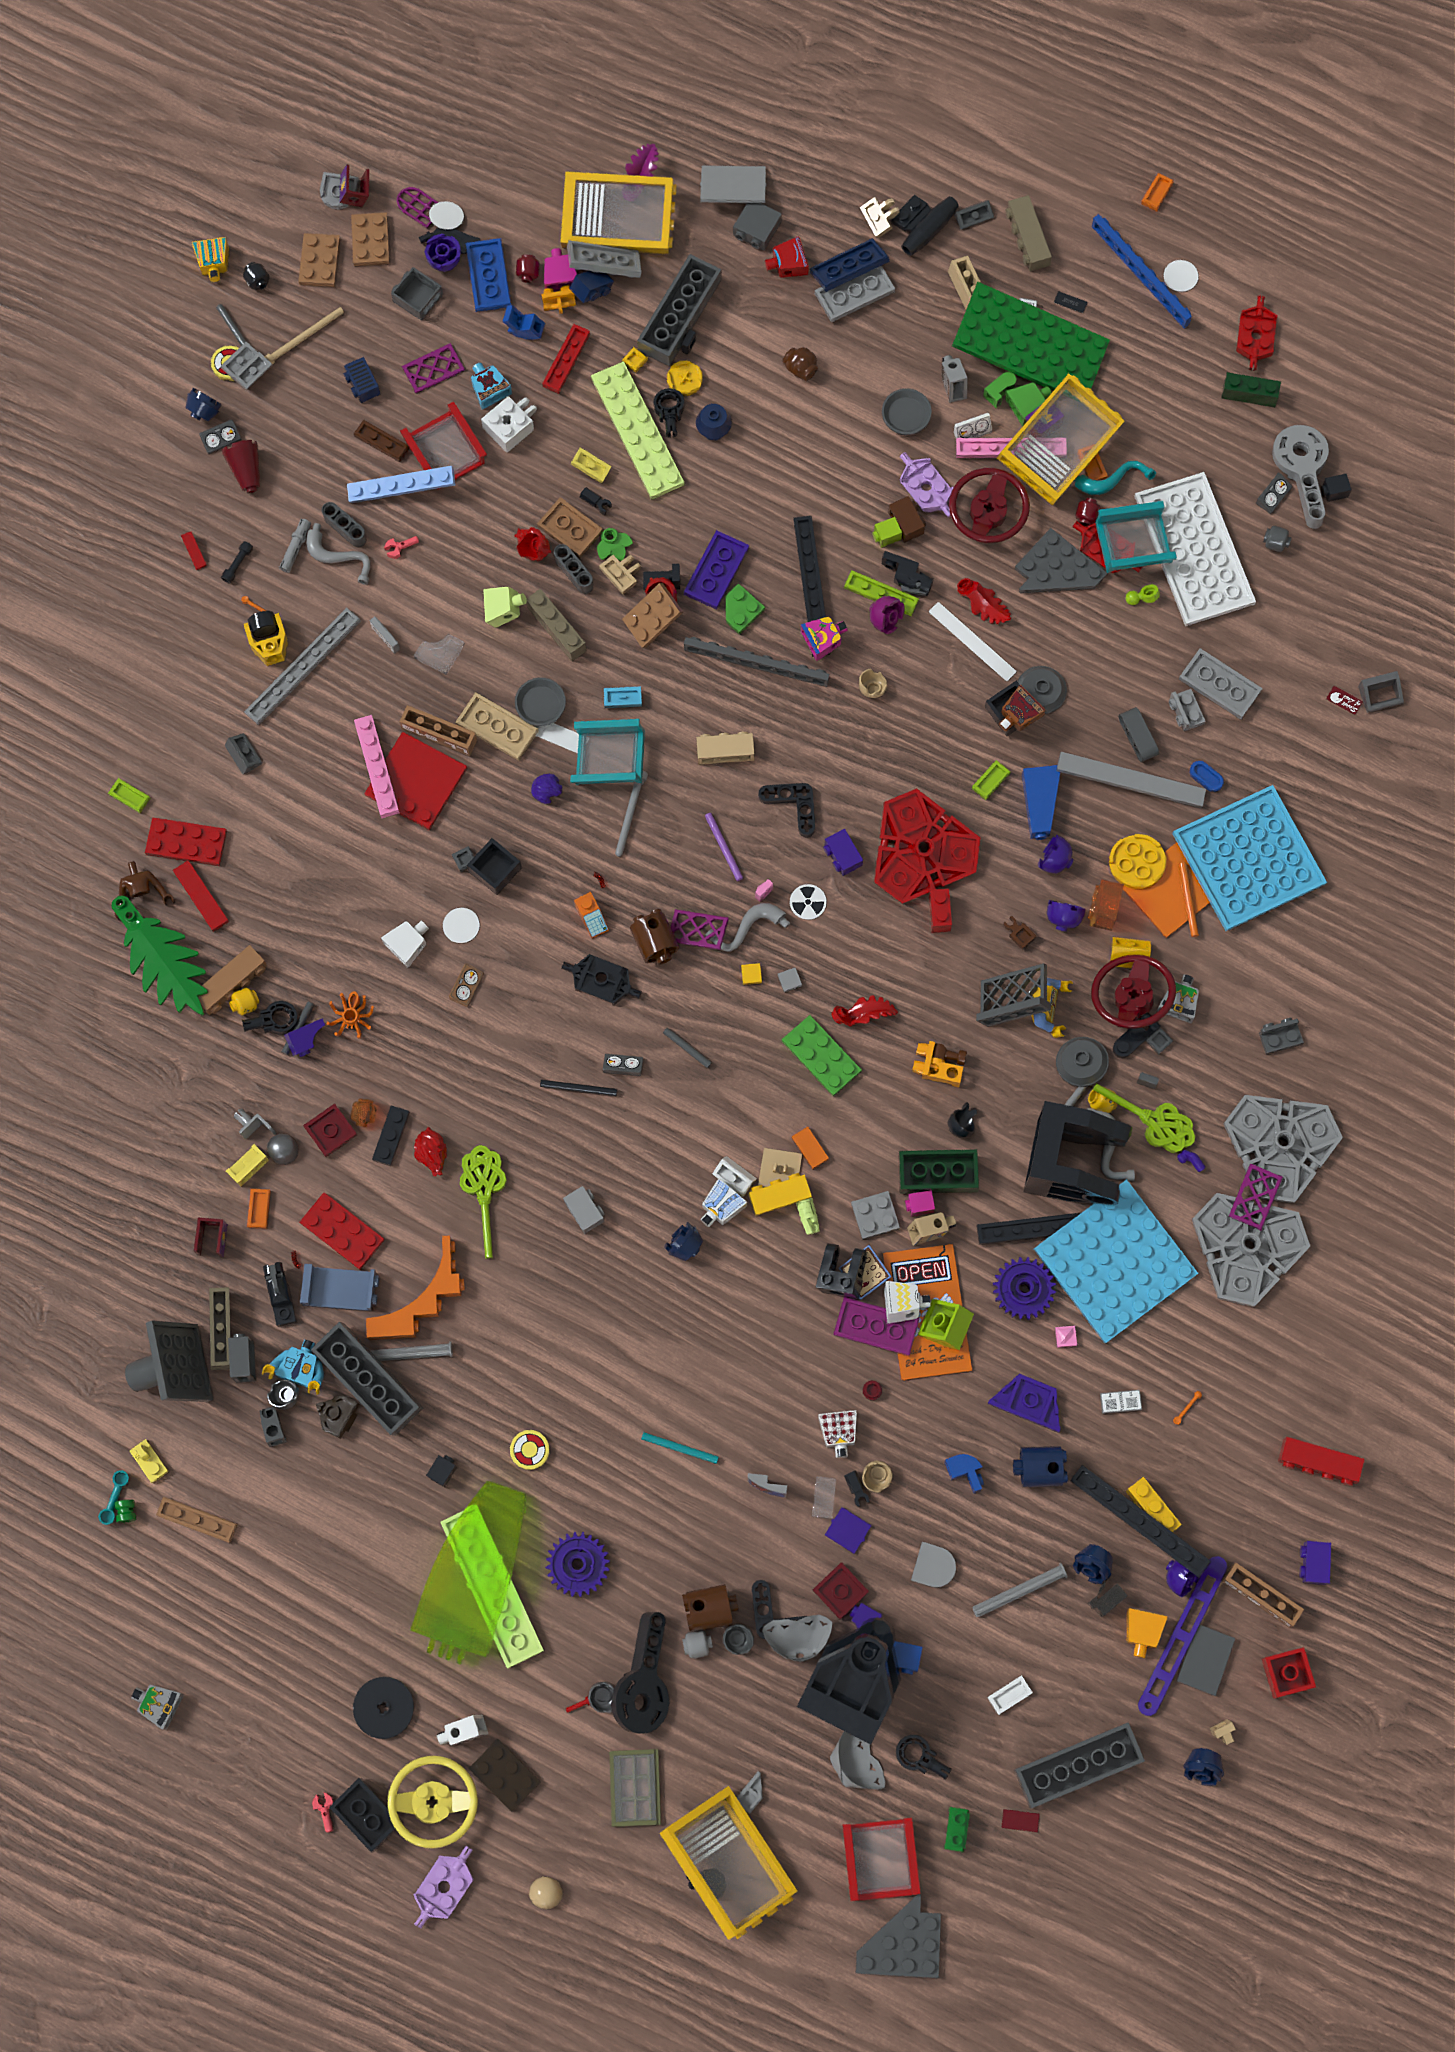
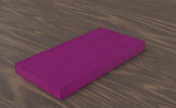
M844 1297L833 1335L910 1356L920 1318L887 1324L886 1308Z

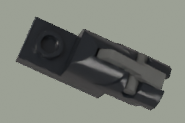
M884 551L882 565L887 569L897 570L894 576V583L901 586L902 592L928 596L934 578L922 572L918 573V562Z
M276 1262L270 1266L268 1264L264 1265V1276L277 1327L296 1323L291 1292L282 1262Z

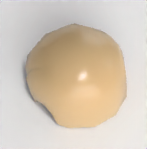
M867 669L859 677V689L867 697L879 698L884 695L887 689V680L881 672L876 673L872 669Z
M882 1461L870 1462L866 1465L862 1474L864 1486L869 1491L877 1493L889 1487L893 1478L890 1466Z
M543 1876L532 1883L529 1897L535 1906L542 1909H551L556 1907L562 1900L563 1890L557 1880Z

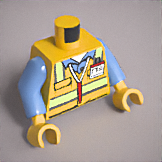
M1047 978V1001L1051 1003V1010L1031 1015L1037 1027L1051 1032L1054 1038L1064 1037L1065 1035L1061 1031L1066 1030V1027L1064 1025L1054 1027L1053 1024L1058 989L1061 992H1072V990L1068 989V984H1073V982H1060V980ZM1039 987L1033 994L1034 998L1040 996Z

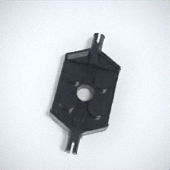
M589 954L575 965L565 961L562 964L561 969L572 972L574 976L575 991L579 990L612 1003L613 1006L627 995L639 999L642 991L634 989L630 985L627 968ZM605 974L607 976L606 981L598 982L596 980L597 975Z

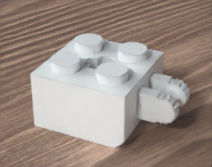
M508 396L481 418L483 429L507 453L534 429L533 420L530 417L536 412L537 408L532 405L527 410H522L529 404L527 397L516 404Z

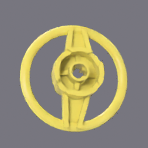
M425 1756L405 1765L394 1778L388 1794V1811L395 1829L410 1843L424 1848L445 1847L460 1839L471 1827L478 1807L477 1790L469 1773L457 1762L442 1756ZM427 1764H439L451 1768L461 1776L468 1789V1792L451 1791L440 1782L430 1781L423 1783L413 1792L397 1794L403 1779L414 1769ZM430 1797L437 1801L433 1808H429L430 1805L426 1804ZM469 1810L465 1821L457 1831L437 1840L419 1838L410 1833L400 1821L397 1813L414 1814L421 1822L433 1824L442 1821L449 1813Z

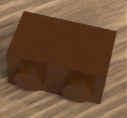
M909 496L889 504L888 507L890 517H895L898 522L904 543L923 535L926 526L924 518L917 513L916 503L911 501Z

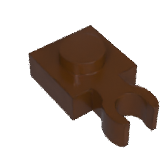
M1010 916L1009 919L1013 922V925H1008L1004 922L1003 926L1005 929L1012 931L1009 937L1023 950L1036 938V935L1024 922L1019 926L1016 919Z

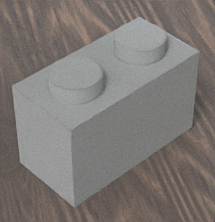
M582 1186L565 1196L563 1200L585 1234L604 1222L602 1216L605 1214L599 1205L595 1206L592 1200L595 1198L589 1189L585 1190Z

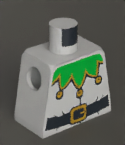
M1183 975L1181 983L1175 981V1001L1166 1014L1190 1024L1195 1017L1199 993L1198 989L1191 987L1194 981L1192 976ZM1168 991L1161 1001L1157 1012L1164 1006L1168 997Z
M149 1685L147 1691L136 1687L131 1699L140 1702L137 1709L140 1714L159 1728L167 1730L184 1694Z

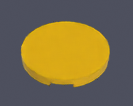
M1135 834L1116 842L1110 852L1109 867L1113 877L1120 884L1132 889H1143L1154 885L1161 879L1166 868V855L1161 844L1154 838L1143 834Z

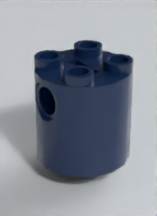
M1061 1446L1021 1447L1020 1459L1013 1460L1014 1476H1021L1022 1488L1063 1486V1483L1068 1482L1067 1471H1065L1063 1463H1067V1453ZM1055 1462V1469L1048 1471V1464Z

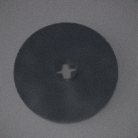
M378 1677L365 1683L357 1692L353 1703V1714L359 1728L367 1735L378 1739H388L402 1733L410 1724L414 1713V1702L409 1689L402 1682L390 1677ZM386 1702V1706L389 1707V1710L384 1711V1713L381 1714V1710L378 1709V1706L383 1705V1703Z

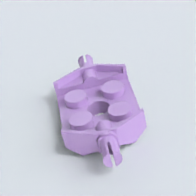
M906 452L902 453L900 458L906 464V468L900 477L901 484L924 512L942 510L949 518L950 512L947 503L949 502L953 487L950 488L930 463V458L911 460ZM928 484L931 486V490L924 491L921 486Z
M465 1846L458 1857L439 1856L416 1893H414V1897L421 1909V1915L414 1923L422 1929L430 1917L449 1918L474 1880L466 1864L467 1858L473 1851L468 1846ZM442 1881H447L450 1884V1890L447 1893H442L439 1890V1884Z

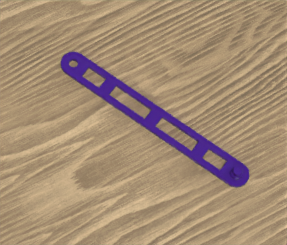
M1215 1556L1209 1559L1211 1563L1201 1575L1139 1700V1711L1145 1716H1152L1158 1711L1227 1571V1563L1222 1557ZM1207 1575L1216 1579L1209 1594L1201 1590ZM1198 1599L1204 1602V1605L1190 1633L1181 1628L1195 1600ZM1177 1638L1185 1643L1171 1672L1168 1673L1162 1670V1666ZM1157 1678L1165 1682L1158 1697L1150 1693ZM1148 1702L1152 1704L1150 1709L1145 1707V1704Z

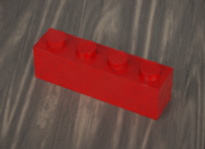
M1286 1437L1283 1439L1278 1462L1283 1463L1282 1466L1285 1468H1301L1303 1473L1310 1475L1318 1473L1322 1475L1321 1478L1327 1480L1335 1478L1341 1480V1483L1344 1485L1353 1486V1484H1357L1360 1480L1364 1459Z

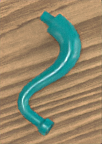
M1128 461L1121 465L1107 479L1093 480L1086 475H1080L1074 481L1075 487L1082 492L1090 495H1101L1116 487L1130 469L1140 470L1148 480H1152L1156 476V471L1139 461Z

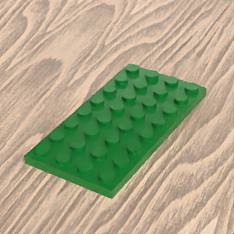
M977 282L952 347L1043 387L1048 386L1050 390L1054 391L1068 374L1077 377L1085 388L1091 389L1110 339ZM1067 390L1062 393V395L1080 402Z

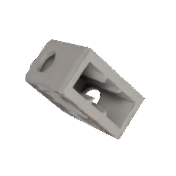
M951 355L943 357L941 376L949 403L967 399V375L960 359H953Z

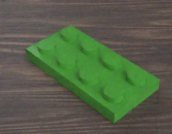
M811 1015L805 1018L781 1040L832 1096H835L862 1072L860 1067Z

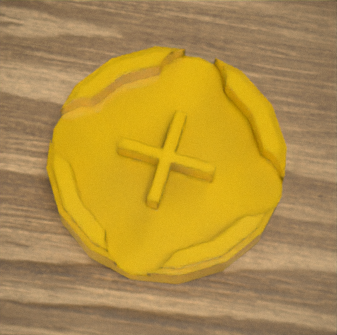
M691 361L676 362L667 373L669 388L678 390L683 396H690L696 393L703 383L700 367Z

